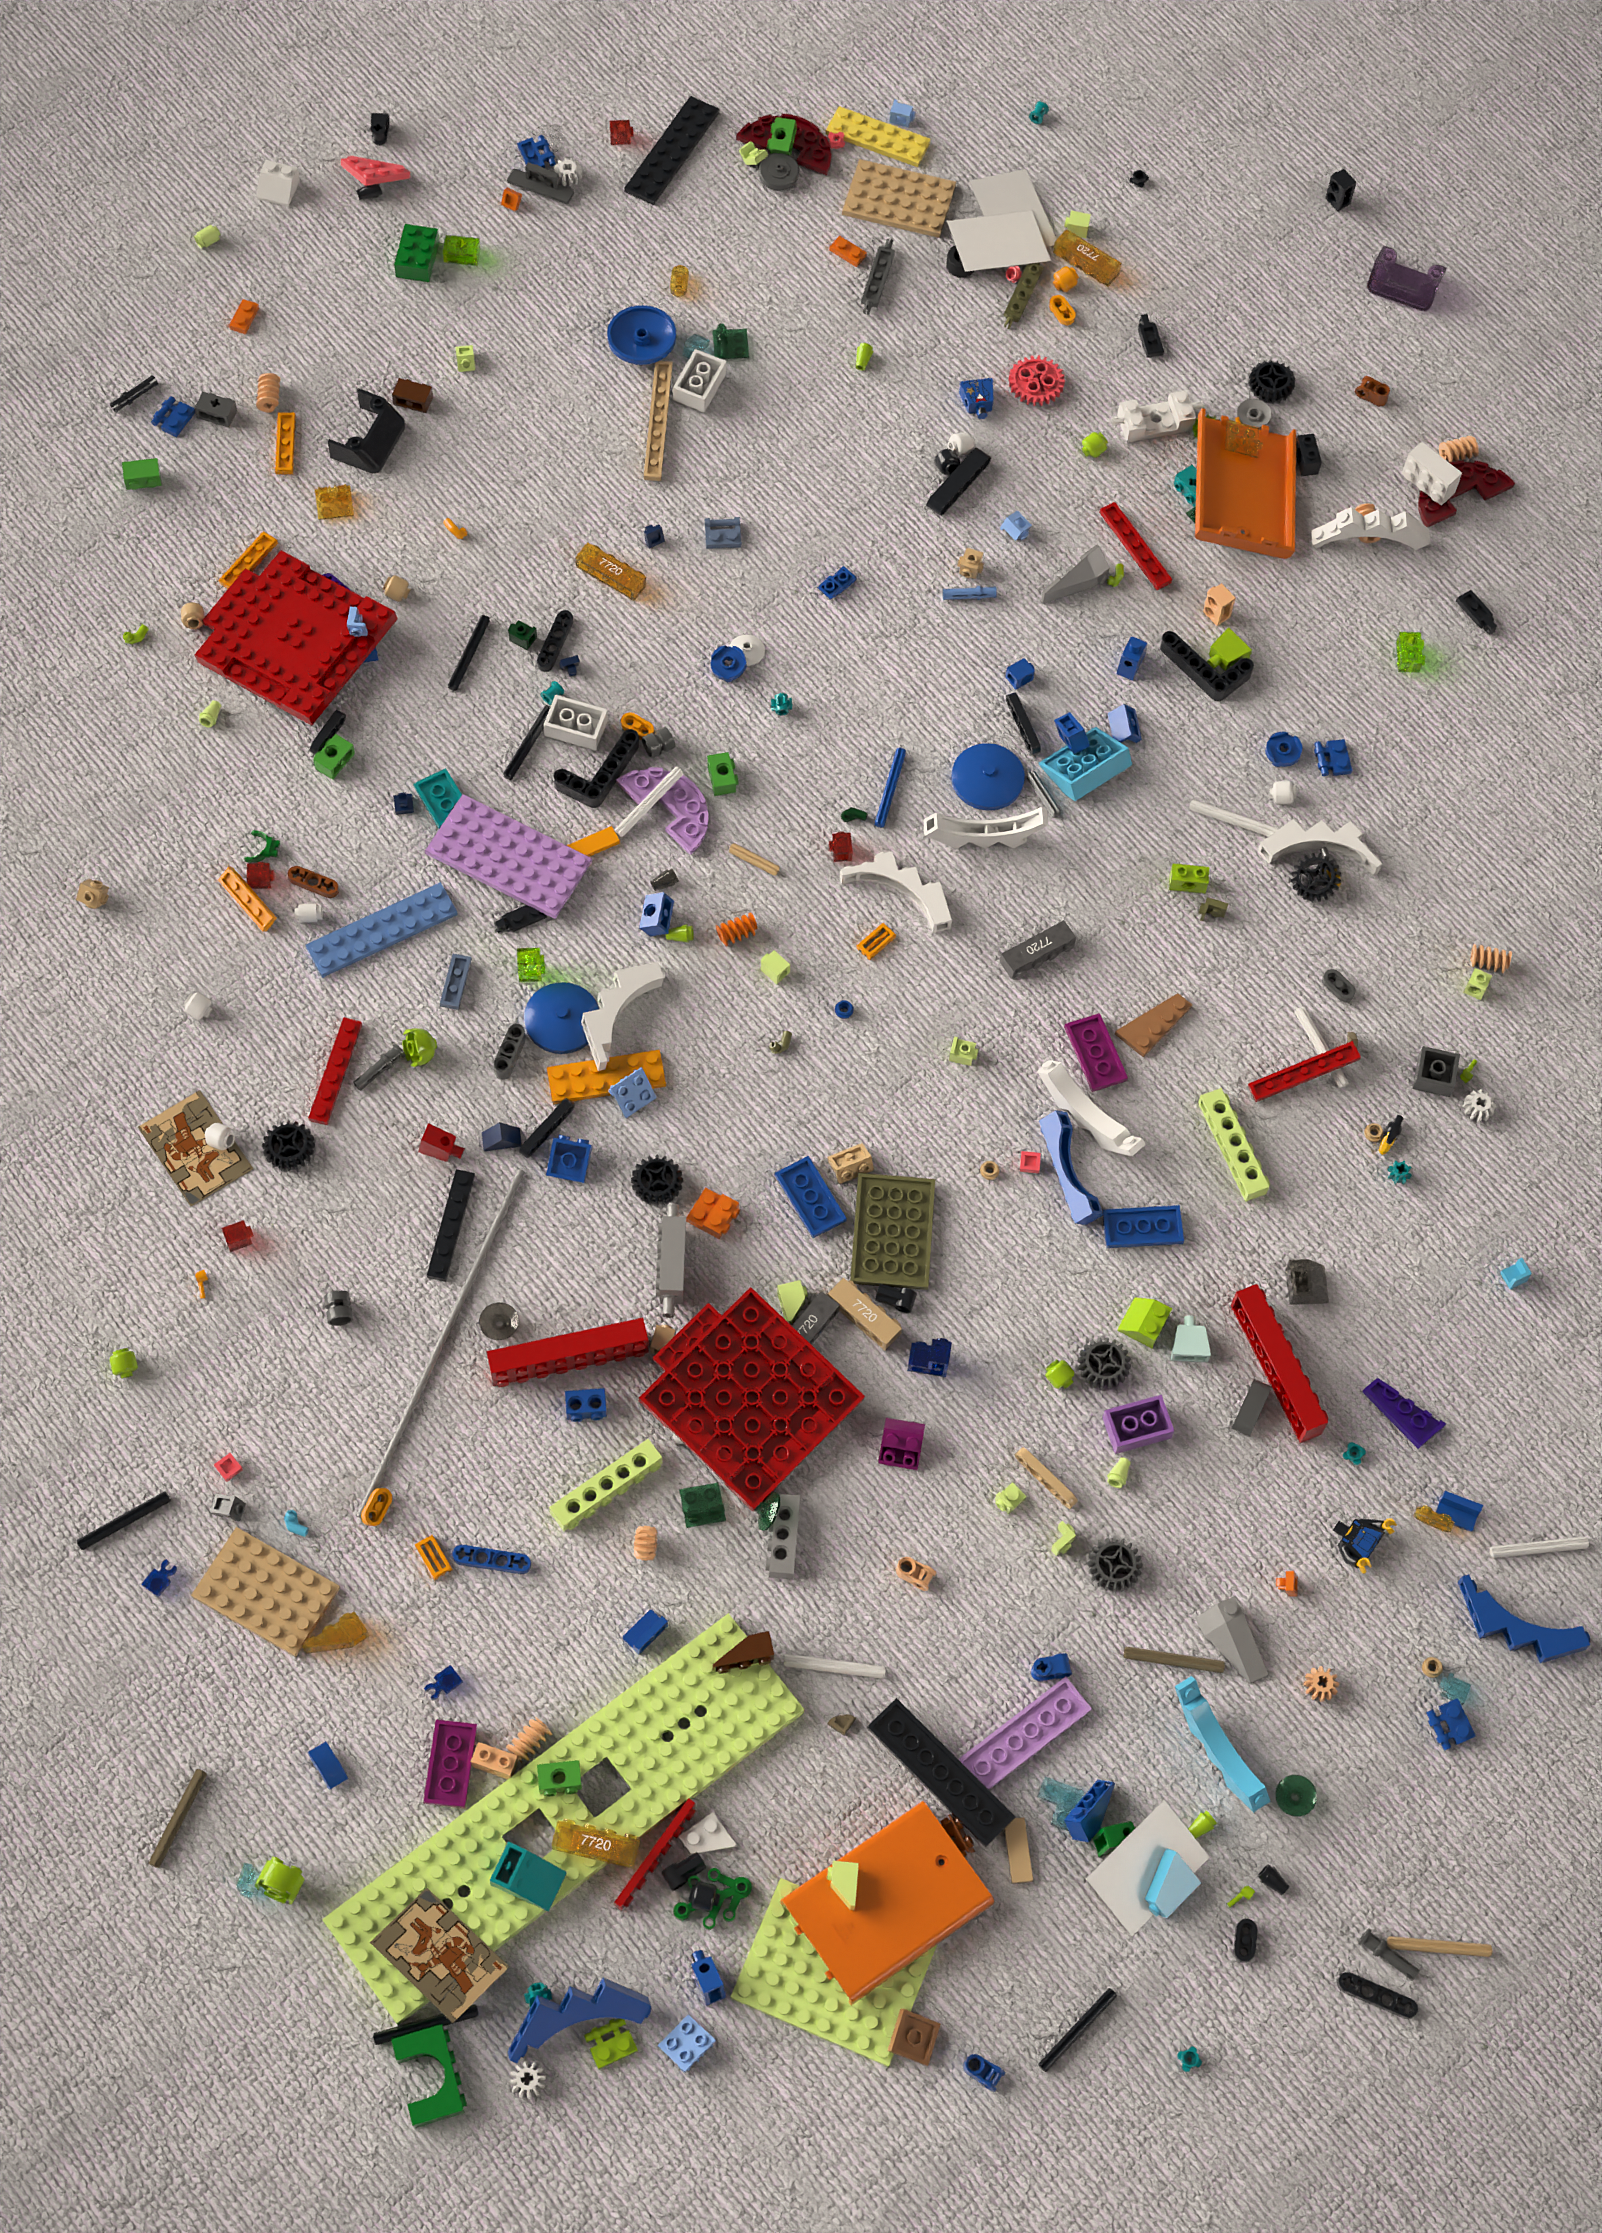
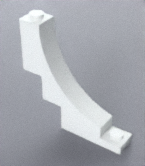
M659 962L615 971L613 981L616 988L599 992L597 1000L599 1010L583 1013L581 1023L598 1071L605 1070L607 1062H609L607 1051L610 1050L612 1042V1029L622 1010L641 994L662 987L665 971L663 968H660Z
M1051 1060L1043 1064L1038 1074L1058 1107L1069 1110L1079 1128L1091 1131L1101 1149L1133 1156L1146 1145L1142 1138L1131 1136L1126 1127L1099 1109L1077 1086L1061 1062Z

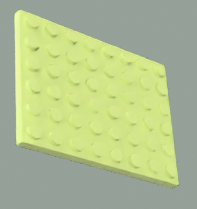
M780 1878L730 1998L889 2067L894 2053L889 2052L888 2047L900 2009L911 2011L937 1945L851 2006L848 1996L835 1977L829 1981L825 1975V1972L829 1970L804 1932L798 1936L794 1930V1927L798 1926L797 1922L786 1906H782L780 1903L782 1898L800 1886Z

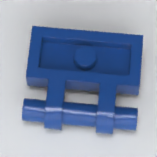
M544 135L538 136V142H534L533 138H529L517 143L526 165L529 162L545 168L544 162H549L550 166H555V155L550 151V144ZM542 149L545 154L540 155L538 150Z
M170 396L168 400L162 403V408L155 412L151 424L157 426L159 422L162 423V431L177 438L196 412L195 408L181 401L177 406L173 405L176 399ZM168 411L171 412V414L168 417H165V414Z
M1345 739L1327 741L1326 748L1322 747L1320 741L1314 743V753L1318 757L1319 763L1317 765L1322 776H1328V770H1332L1333 776L1352 773ZM1325 756H1329L1330 762L1326 761Z
M1458 1698L1438 1706L1441 1712L1439 1716H1436L1434 1709L1426 1712L1429 1718L1428 1723L1430 1727L1433 1726L1437 1735L1436 1740L1438 1744L1441 1743L1444 1751L1451 1748L1448 1741L1451 1738L1458 1745L1476 1737ZM1445 1721L1450 1732L1444 1733L1440 1722Z

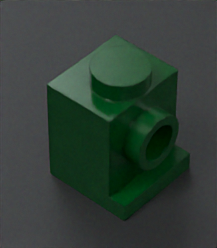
M520 620L516 624L512 623L508 628L509 641L525 650H528L537 638L536 627H530Z

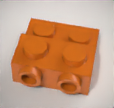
M705 1187L687 1215L686 1222L720 1239L722 1234L726 1235L731 1225L729 1223L732 1218L736 1219L739 1215V1202L724 1194L719 1195Z

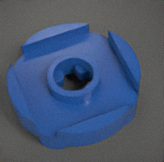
M721 646L711 656L710 665L713 674L725 682H731L739 678L747 668L745 654L737 646ZM732 660V665L725 666V661Z
M1277 732L1269 738L1265 753L1275 767H1288L1299 761L1302 753V743L1298 737L1288 735V732ZM1281 746L1285 749L1288 748L1286 752H1282L1280 749Z

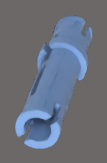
M996 586L943 589V600L997 598Z

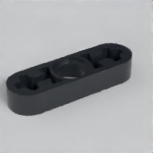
M339 710L333 712L310 746L311 753L316 754L318 751H321L325 747L326 741L337 734L345 722V713Z

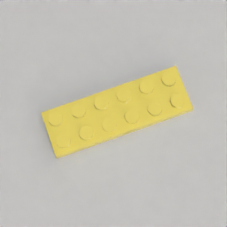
M838 106L826 129V135L831 132H843V141L915 167L919 166L931 141L930 138Z

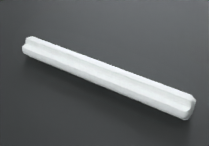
M675 767L615 829L616 834L623 837L684 774L679 767Z
M1194 799L1189 806V809L1266 836H1270L1278 830L1271 825Z
M1304 1007L1298 1008L1295 1014L1317 1052L1321 1054L1329 1051ZM1340 1068L1330 1072L1339 1088L1348 1085V1080Z
M1587 1537L1492 1546L1490 1548L1491 1558L1586 1549L1589 1547V1540Z
M786 1654L784 1657V1666L881 1679L885 1677L886 1669L883 1666Z

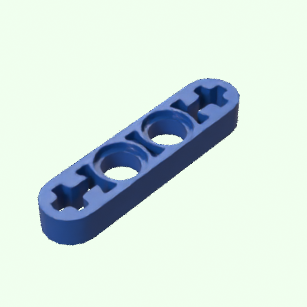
M458 1545L452 1552L454 1562L463 1566L515 1574H526L531 1569V1560L525 1554L468 1545ZM461 1551H464L465 1555L471 1556L472 1551L474 1552L472 1555L473 1561H470V1557L463 1556V1559H459V1556L456 1554H460ZM485 1553L488 1556L487 1560L484 1563H479L476 1561L478 1554ZM504 1556L508 1559V1562L504 1566H499L496 1563L497 1558ZM511 1558H514L513 1560L515 1563H520L521 1560H525V1564L527 1565H524L523 1569H520L518 1564L513 1563V1568H511Z

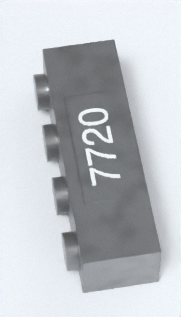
M1063 920L1003 952L1000 957V964L1011 979L1022 977L1028 970L1032 968L1037 969L1043 962L1051 961L1060 953L1073 949L1076 936Z
M822 1291L810 1299L807 1309H802L796 1317L797 1321L793 1325L790 1324L811 1345L838 1314L840 1304Z

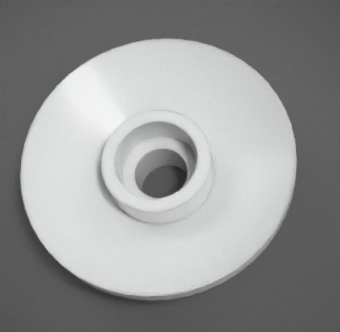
M753 635L738 636L730 644L731 647L737 646L743 651L747 666L758 664L764 657V644Z

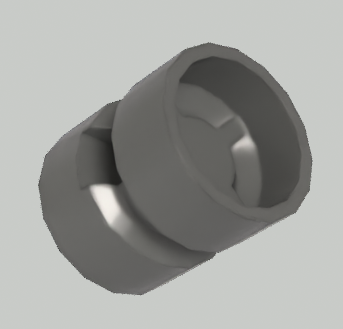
M666 726L656 730L655 734L650 733L642 737L643 746L650 758L661 755L662 751L667 752L675 748L673 736Z
M343 1290L332 1291L324 1296L325 1308L328 1309L326 1315L329 1325L341 1326L353 1321L352 1309L349 1307L351 1305L349 1292Z

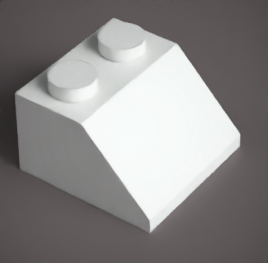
M265 160L259 175L256 198L289 207L300 182L298 168Z

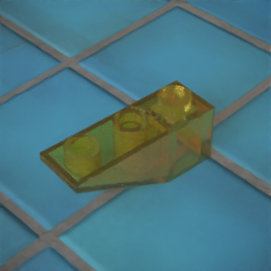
M354 1611L351 1614L346 1613L341 1616L340 1621L336 1624H330L323 1628L322 1633L318 1636L309 1637L304 1642L302 1648L305 1654L353 1648L368 1638L369 1633Z

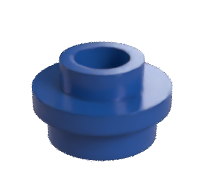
M842 1000L836 1004L835 1014L839 1018L847 1019L852 1016L854 1008L849 1001ZM841 1009H847V1012H842Z

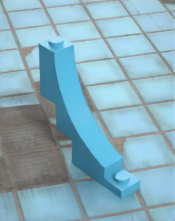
M1191 1676L1174 1686L1190 1732L1203 1743L1208 1759L1222 1771L1226 1786L1253 1813L1271 1802L1266 1787L1252 1773L1228 1740L1214 1716L1208 1701L1201 1695L1197 1681Z

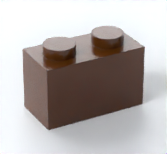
M399 378L392 393L393 405L427 413L433 399L432 386Z

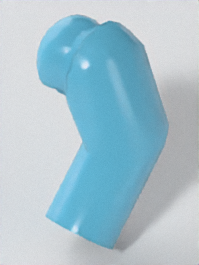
M288 1510L284 1516L287 1530L306 1537L309 1528L299 1524L296 1511Z

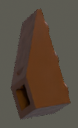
M766 1631L748 1635L713 1664V1672L724 1674L730 1672V1669L737 1667L742 1670L750 1668L752 1664L767 1665L771 1663V1660H774V1650L770 1632Z

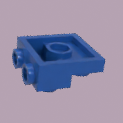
M563 1135L553 1138L546 1176L585 1183L593 1145L589 1144V1140L578 1138L577 1142L570 1141V1137Z

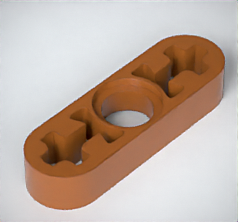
M293 866L288 870L289 881L296 886L326 898H334L339 893L338 884L333 879L300 866ZM293 874H300V876H296V878L293 877ZM315 878L319 882L317 885L311 886L308 884L310 879ZM333 886L334 890L327 891V888Z

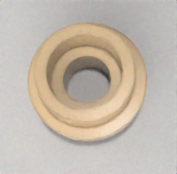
M1377 1123L1367 1125L1364 1130L1366 1139L1371 1142L1380 1141L1384 1134L1382 1127ZM1374 1131L1377 1135H1372L1370 1132Z
M986 1161L980 1167V1174L987 1180H993L999 1174V1167L993 1161ZM991 1169L993 1172L987 1173L986 1170Z
M1429 1657L1422 1663V1671L1427 1677L1436 1678L1442 1673L1443 1666L1437 1658ZM1433 1665L1435 1671H1430L1428 1666Z

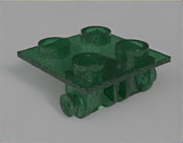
M720 323L716 330H712L714 357L720 359L749 358L747 329L727 330L726 326Z
M719 1482L679 1489L686 1528L726 1521Z

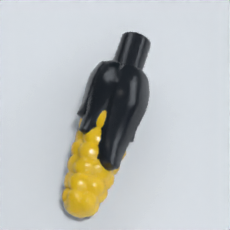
M1397 1115L1394 1122L1388 1123L1379 1147L1380 1154H1386L1394 1145L1395 1140H1397L1402 1131L1401 1123L1404 1120L1403 1116Z

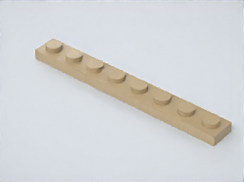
M669 361L655 362L644 480L661 481L673 367V362Z

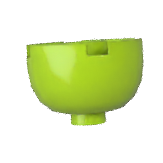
M412 1028L404 1031L403 1035H406V1040H402V1046L406 1060L410 1061L411 1059L412 1067L427 1064L433 1058L435 1049H437L436 1039L427 1030L422 1028Z

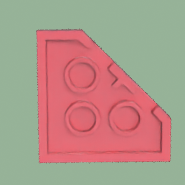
M348 156L341 159V166L365 186L410 179V172L402 165L356 156Z

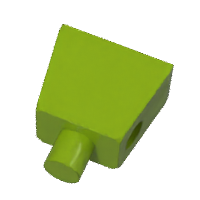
M1228 627L1212 644L1209 652L1211 658L1207 660V663L1213 669L1220 666L1226 671L1240 659H1250L1252 649Z

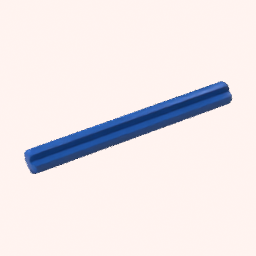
M898 747L896 749L875 820L876 827L883 828L885 826L906 754L904 748Z

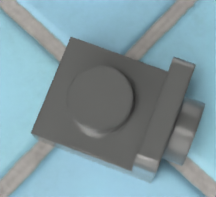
M216 1493L210 1513L216 1516L230 1517L239 1522L244 1513L246 1503L236 1496Z

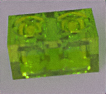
M1399 632L1396 640L1398 672L1419 673L1421 667L1425 665V655H1422L1424 640L1421 639V632Z

